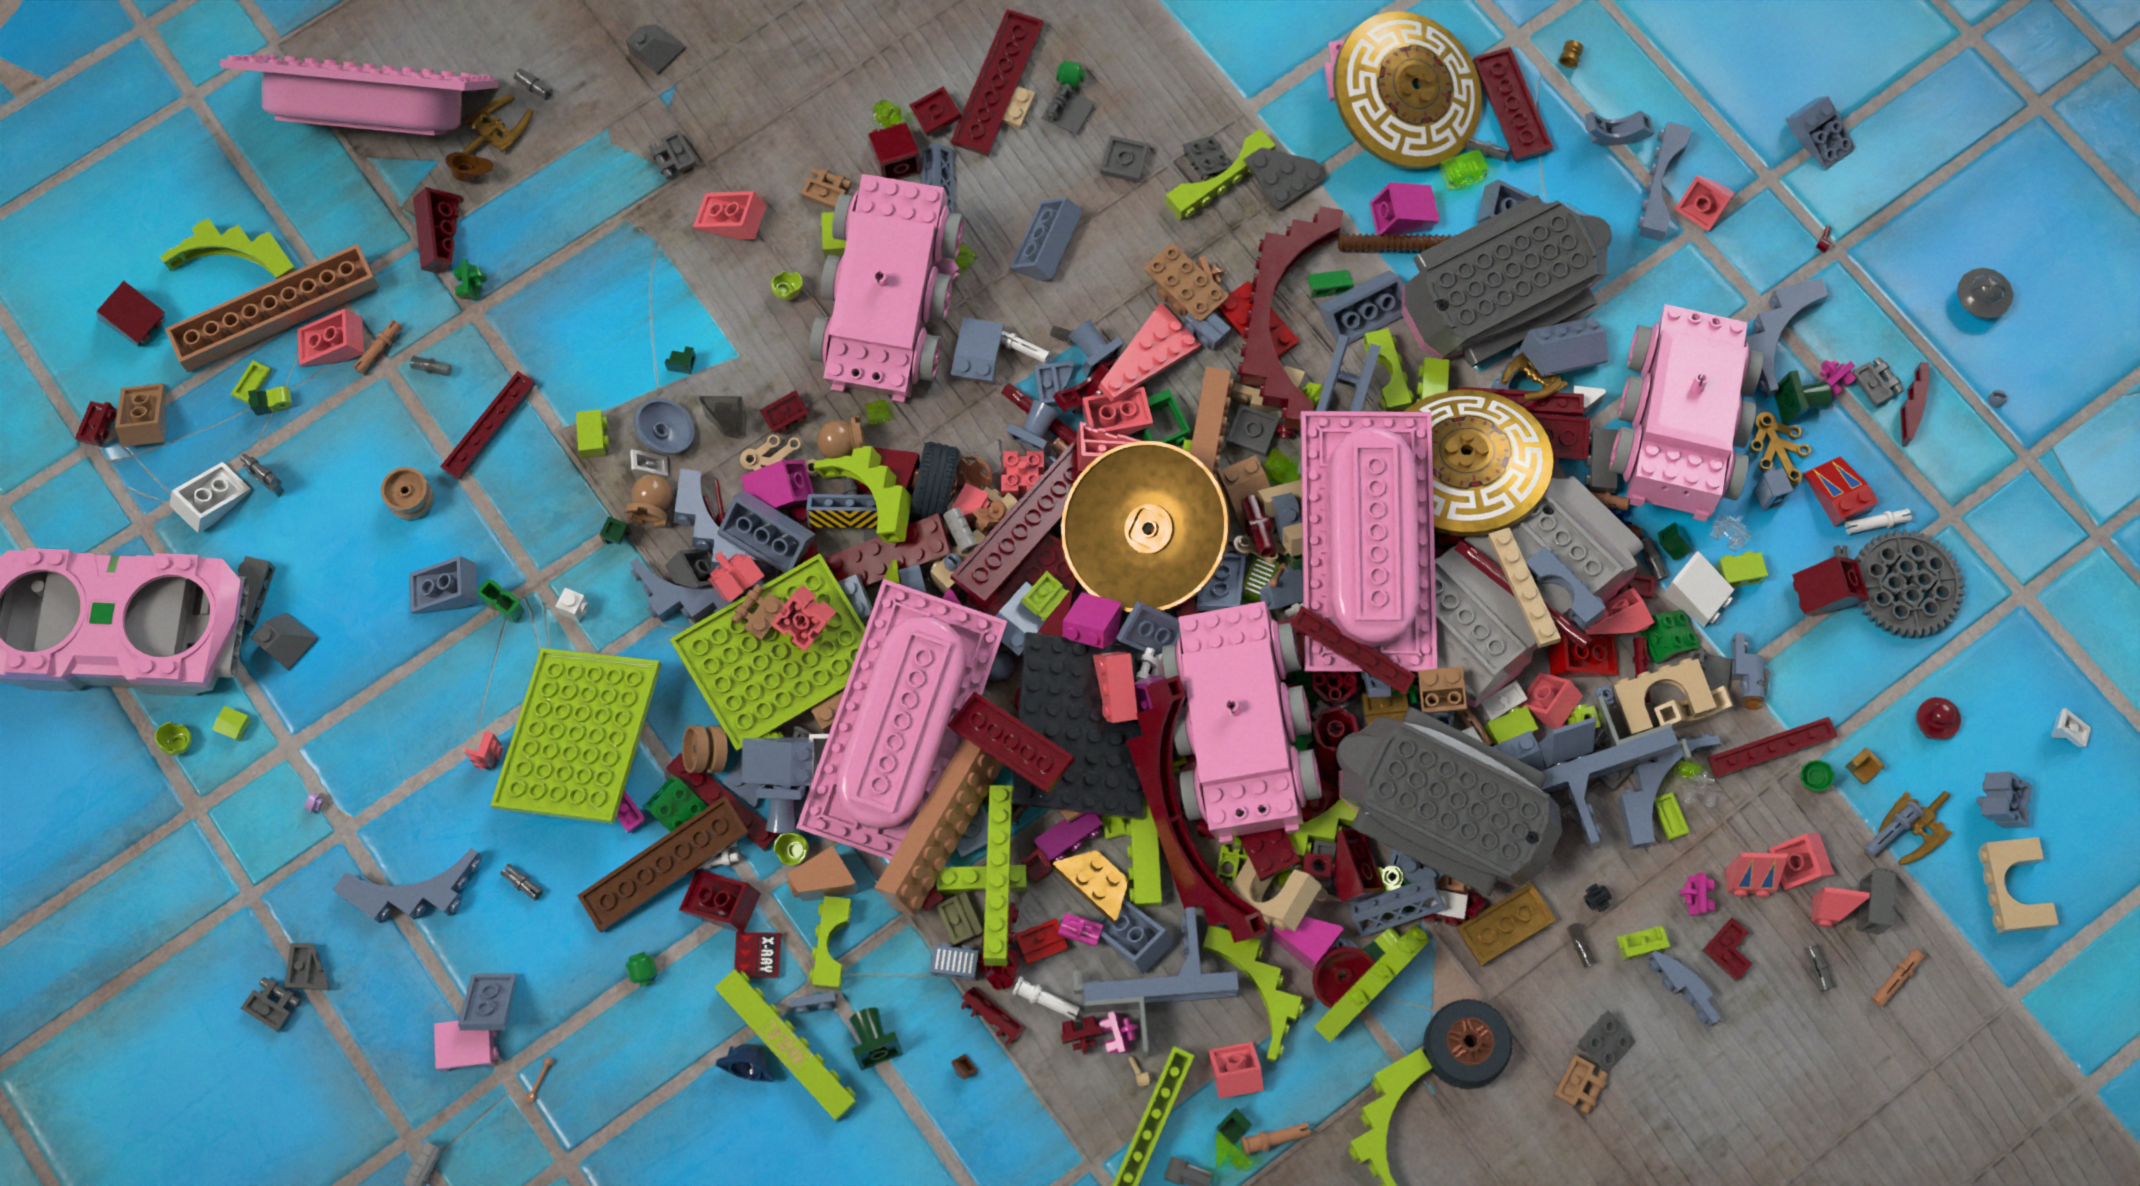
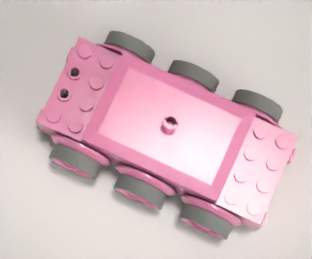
M862 174L859 191L854 196L839 195L834 210L832 236L833 239L846 241L845 252L842 257L828 255L821 280V298L835 301L831 317L817 315L815 318L809 345L810 360L824 363L825 372L823 378L832 385V391L845 393V388L848 387L893 395V402L905 404L906 398H911L913 384H917L920 379L934 381L940 358L941 336L927 335L924 323H928L931 318L946 319L953 281L951 275L939 274L935 264L936 262L939 263L943 257L957 259L964 226V216L950 213L949 207L946 206L948 196L944 187Z
M1665 304L1658 322L1652 328L1637 325L1629 350L1627 369L1640 372L1641 377L1628 376L1618 412V420L1631 422L1633 429L1620 426L1609 463L1610 472L1623 474L1625 482L1629 480L1626 498L1630 499L1631 505L1642 507L1644 502L1694 513L1693 519L1706 522L1707 518L1712 516L1722 498L1738 500L1745 482L1749 458L1747 455L1734 453L1733 446L1745 448L1756 414V404L1742 401L1741 395L1753 396L1763 364V353L1749 350L1748 343H1745L1747 322Z
M1265 601L1178 617L1181 636L1178 637L1177 644L1162 647V658L1166 679L1179 675L1183 689L1188 697L1186 707H1181L1174 732V740L1179 756L1194 754L1197 760L1195 770L1180 773L1182 800L1188 820L1203 818L1208 824L1209 831L1215 839H1219L1221 845L1234 843V836L1285 828L1287 834L1300 832L1299 825H1304L1301 807L1306 806L1307 800L1321 798L1322 793L1314 751L1298 752L1294 746H1291V743H1295L1297 735L1311 733L1310 714L1303 686L1288 688L1281 681V679L1285 680L1287 672L1301 670L1300 651L1295 629L1290 625L1291 623L1278 625L1272 619Z

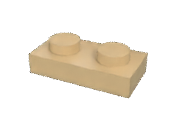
M1017 87L1004 116L1003 124L1021 129L1035 98V92Z

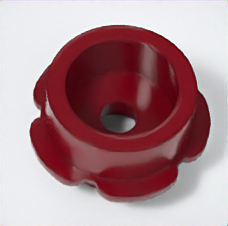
M1279 424L1278 430H1276L1279 438L1291 439L1292 436L1296 435L1295 429L1284 428V424Z

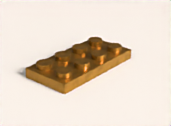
M1531 882L1479 913L1474 919H1469L1459 925L1456 929L1481 967L1554 923L1556 919Z

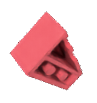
M1080 422L1076 436L1078 471H1084L1090 463L1105 452L1140 440L1121 434L1115 436L1106 433L1105 429L1099 428L1096 430L1087 427L1086 423Z
M1110 652L1093 655L1103 702L1102 713L1106 721L1115 723L1138 719L1136 715L1137 704L1131 653Z

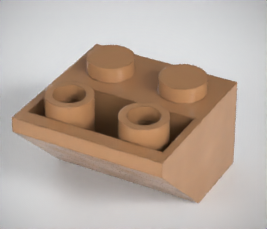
M1463 666L1418 670L1423 713L1467 710Z

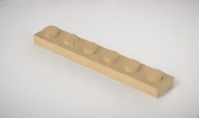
M1510 528L1489 533L1488 539L1538 647L1541 648L1560 642L1561 637Z

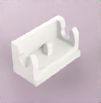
M1516 680L1497 691L1491 697L1486 698L1477 708L1483 711L1485 720L1490 719L1491 721L1528 698Z

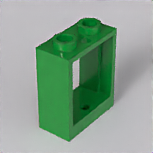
M1170 389L1147 398L1151 413L1168 406L1181 431L1159 442L1181 446L1184 444V440L1190 439L1191 430ZM1148 428L1140 430L1145 441H1154Z

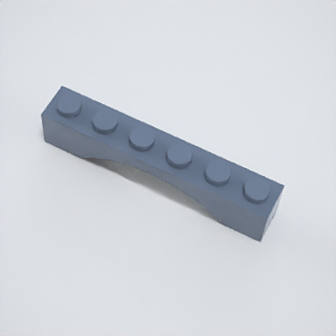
M1667 122L1665 129L1660 130L1658 141H1661L1660 146H1656L1654 158H1657L1656 164L1652 163L1649 175H1652V181L1648 180L1645 192L1648 193V197L1644 198L1641 206L1644 214L1643 216L1640 215L1637 227L1640 228L1638 236L1661 242L1665 237L1670 213L1665 205L1662 193L1663 174L1674 160L1683 155L1688 144L1690 127Z

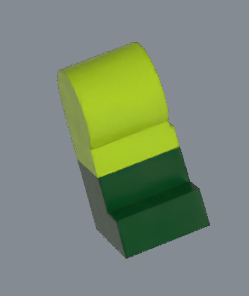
M280 386L259 392L257 390L248 391L250 408L257 416L281 411L292 406L290 388Z
M1390 927L1362 950L1369 954L1376 963L1401 937Z

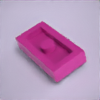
M624 789L616 817L629 834L647 820Z

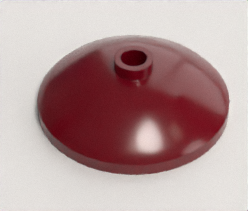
M1351 946L1337 947L1325 953L1314 967L1312 974L1313 990L1319 1001L1331 1009L1375 964L1372 957L1365 951ZM1345 971L1346 974L1343 977H1340V972Z

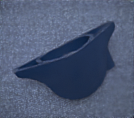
M742 1044L738 1047L730 1046L727 1056L716 1061L715 1066L739 1078L751 1081L773 1082L774 1074L766 1064L765 1053L754 1044Z

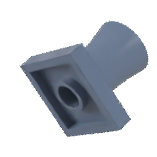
M1091 319L1079 325L1068 336L1088 357L1082 370L1086 378L1091 376L1101 363L1111 361L1117 357L1124 343L1118 336L1109 344H1106Z
M1033 400L1022 429L1010 423L1006 431L1012 440L1032 450L1044 451V455L1048 457L1052 449L1043 437L1059 412L1040 401Z
M761 784L756 789V798H770L766 831L776 833L796 831L794 799L801 800L807 793V786Z

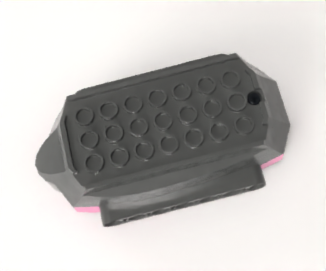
M1536 195L1416 255L1413 261L1419 273L1403 287L1401 313L1420 349L1438 359H1448L1464 354L1470 367H1474L1522 343L1529 330L1560 324L1597 304V301L1591 290L1607 275V249L1612 239L1610 225L1604 219L1595 215H1588L1566 202L1557 200L1552 203L1543 204L1539 195Z
M1411 707L1408 708L1402 721L1378 717L1360 732L1351 733L1340 739L1334 748L1333 762L1338 770L1339 797L1357 812L1351 828L1487 896L1491 895L1497 880L1514 886H1522L1544 871L1562 833L1559 805L1541 790L1547 778L1545 773Z

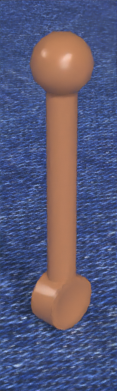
M1285 563L1278 567L1279 570L1274 579L1270 580L1269 584L1271 587L1278 585L1277 580L1283 570L1287 568Z
M548 1057L544 1060L545 1065L531 1093L526 1095L528 1102L535 1100V1093L548 1067L553 1064L552 1058Z

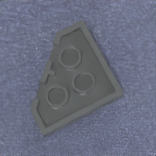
M1261 147L1243 159L1275 210L1280 209L1326 178L1315 160Z

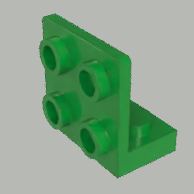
M1682 609L1653 615L1654 623L1646 630L1640 631L1642 636L1647 638V646L1656 664L1664 662L1676 653L1696 650L1701 647L1688 621V617Z
M672 775L642 807L649 814L653 815L669 832H672L708 806L678 777Z

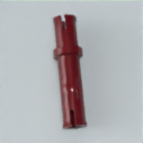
M1644 637L1633 639L1634 657L1632 662L1635 664V678H1638L1637 675L1648 672L1650 657L1647 655V638ZM1650 690L1644 697L1645 703L1651 702Z

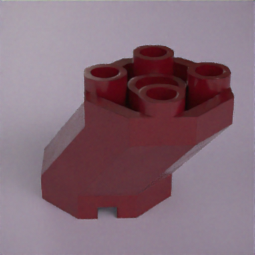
M1312 672V692L1324 704H1345L1350 700H1355L1366 689L1365 681L1362 679L1360 672Z
M1340 706L1321 710L1312 725L1314 753L1318 772L1324 779L1333 783L1339 782L1338 771L1342 770L1337 760V750L1340 742L1349 734L1359 732L1355 715L1350 712L1347 713Z

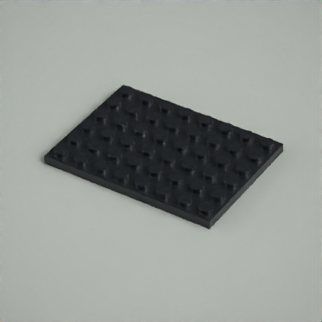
M1032 632L1025 633L1017 719L1073 755L1076 760L1049 795L1013 771L1010 804L1132 820L1142 819L1143 788L1127 741L1142 736L1143 733L1138 719L1112 723L1104 718L1102 713L1103 702L1093 655L1110 652L1131 653L1135 683L1137 682V672L1141 669L1142 663L1140 661L1142 655L1145 654L1144 651L1134 647L1115 644L1099 648L1072 641L1066 637ZM1152 667L1149 669V675H1151Z

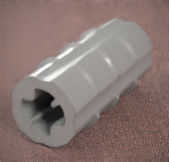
M953 508L947 511L943 516L962 554L970 553L978 544L960 508Z
M424 1141L402 1184L406 1186H424L431 1172H433V1168L443 1149Z

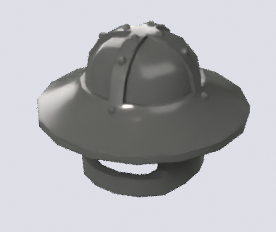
M1983 267L1972 269L1964 274L1958 283L1957 295L1960 304L1967 312L1976 317L1986 319L1999 317L2007 312L2012 304L2013 291L2009 281L1993 269Z

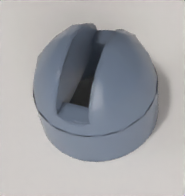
M1995 390L1988 396V403L1994 408L2002 407L2007 400V395L2002 390Z
M955 553L948 554L944 559L945 568L951 572H954L962 563L960 556ZM950 558L954 559L957 564L955 565Z

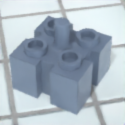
M2012 772L1985 773L1983 791L1986 793V797H1978L1976 800L1977 805L1981 806L1982 816L1989 820H1994L2002 828L2028 827L2030 810L2027 809V804L2031 802L2032 785L2024 780H2019V777Z

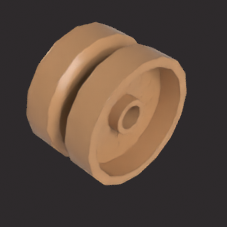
M410 467L397 468L389 472L383 479L381 496L390 511L399 519L407 521L416 520L424 516L431 509L434 501L433 490L423 474L418 470Z
M702 725L688 726L682 743V758L686 771L688 773H702L705 770L707 773H721L725 767L728 752L727 737L724 729L720 725H709L706 728Z

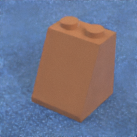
M833 846L787 873L789 881L786 883L794 897L797 898L799 896L802 902L824 899V896L840 897L854 895L859 892L855 880Z

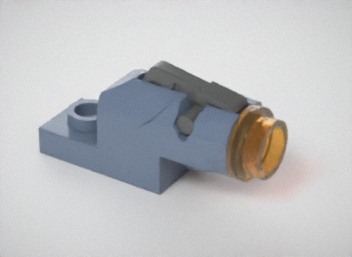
M1736 632L1731 638V680H1740L1744 708L1750 710L1761 709L1767 693L1770 671L1764 667L1761 655L1745 654L1748 651V641L1745 640V633Z

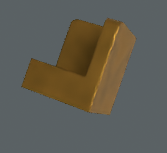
M1867 747L1845 765L1863 785L1885 767Z

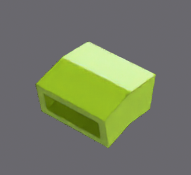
M224 706L212 730L241 741L251 720L248 715Z

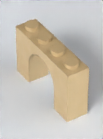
M1301 480L1259 490L1258 497L1264 514L1268 515L1269 518H1274L1271 497L1291 492L1298 502L1299 513L1302 514ZM1302 523L1283 527V546L1291 557L1302 554Z
M1684 659L1679 662L1680 665L1673 667L1666 665L1660 667L1658 672L1650 674L1648 671L1637 675L1638 678L1629 680V678H1625L1616 682L1617 685H1614L1613 692L1630 736L1653 729L1645 707L1644 697L1651 688L1657 685L1668 684L1680 689L1686 697L1693 718L1715 712L1716 704L1698 659Z
M2039 837L1987 842L1979 847L1978 857L1984 867L1983 880L1989 890L1988 903L1993 909L1992 921L1994 927L1997 928L1998 934L2044 930L2057 926L2058 920L2054 902L2033 905L2022 904L2014 900L2005 888L2004 877L2009 867L2036 864L2044 859Z
M1248 858L1230 890L1237 897L1260 910L1265 925L1269 926L1271 923L1282 931L1285 928L1295 931L1320 890L1321 885L1310 874L1294 869L1280 893L1273 899L1262 903L1264 892L1273 877L1260 882Z

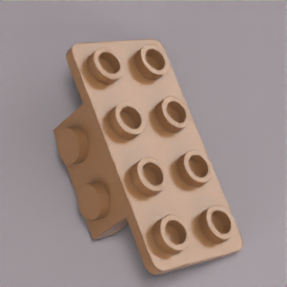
M1169 244L1144 267V271L1157 282L1156 292L1158 297L1162 301H1167L1171 305L1172 310L1184 318L1190 313L1198 322H1202L1228 299V294L1175 244Z

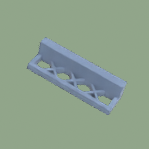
M932 143L922 150V184L944 187L948 196L946 206L949 207L950 213H954L953 150ZM940 152L946 154V163L941 158ZM941 169H942V170L944 171V173L946 174V178H947L946 181L944 180V178H943L942 175H941Z
M1434 876L1350 904L1351 917L1361 937L1445 909L1438 893L1437 882ZM1432 897L1437 902V904L1432 906L1423 904L1426 899ZM1408 905L1416 907L1414 912L1406 913L1402 910ZM1387 912L1395 914L1394 918L1390 920L1381 917ZM1366 919L1374 921L1372 926L1363 928L1360 921Z

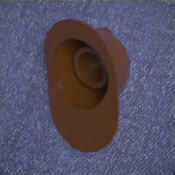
M464 152L450 153L445 159L446 165L451 168L452 176L462 182L475 181L480 175L489 173L494 167L493 162L489 159Z

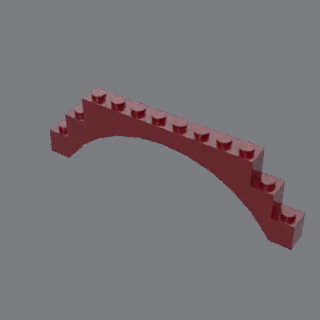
M1319 206L1318 214L1313 215L1312 222L1292 219L1291 227L1287 226L1286 235L1265 232L1264 240H1260L1258 252H1262V255L1257 257L1255 269H1259V273L1254 274L1252 286L1256 287V291H1251L1249 304H1253V308L1248 309L1246 321L1250 322V326H1245L1243 339H1247V344H1242L1240 357H1244V362H1239L1237 374L1241 375L1240 383L1261 386L1259 397H1263L1262 405L1283 409L1281 419L1285 420L1284 428L1301 430L1300 413L1301 411H1313L1314 403L1293 384L1280 364L1273 347L1269 326L1271 303L1282 279L1300 259L1314 249L1338 238L1344 210Z
M1177 675L1148 685L1146 688L1153 708L1136 714L1143 735L1128 740L1127 744L1183 908L1185 910L1186 908L1202 905L1209 926L1227 922L1234 943L1253 939L1267 933L1260 910L1237 897L1218 879L1202 858L1183 820L1175 792L1172 769V749L1176 721L1186 698L1180 677Z

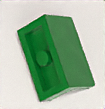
M1348 270L1308 275L1311 298L1340 295L1352 289L1354 285L1353 278L1349 277Z

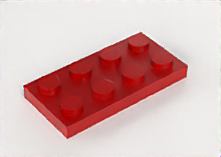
M1248 281L1228 294V299L1217 308L1242 338L1244 337L1245 326H1250V322L1246 321L1248 309L1253 308V304H1249L1251 291H1256ZM1270 307V332L1273 347L1279 358L1299 344V339Z

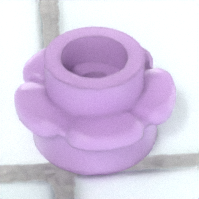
M310 793L304 809L309 810V813L319 810L323 801L320 798V793Z

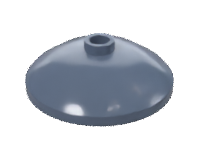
M652 398L643 402L635 412L634 428L636 434L653 451L674 455L683 452L692 443L695 434L694 424L690 415L679 404L664 398Z

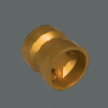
M1567 40L1563 47L1564 52L1561 53L1559 58L1560 64L1568 68L1577 67L1580 60L1579 56L1582 55L1584 49L1583 45L1575 40Z

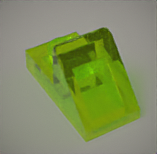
M1273 448L1264 464V467L1267 469V479L1280 485L1299 480L1301 474L1297 473L1298 467L1279 449Z
M1219 1131L1215 1134L1216 1170L1227 1157H1230L1231 1160L1229 1162L1238 1171L1243 1169L1246 1172L1253 1162Z

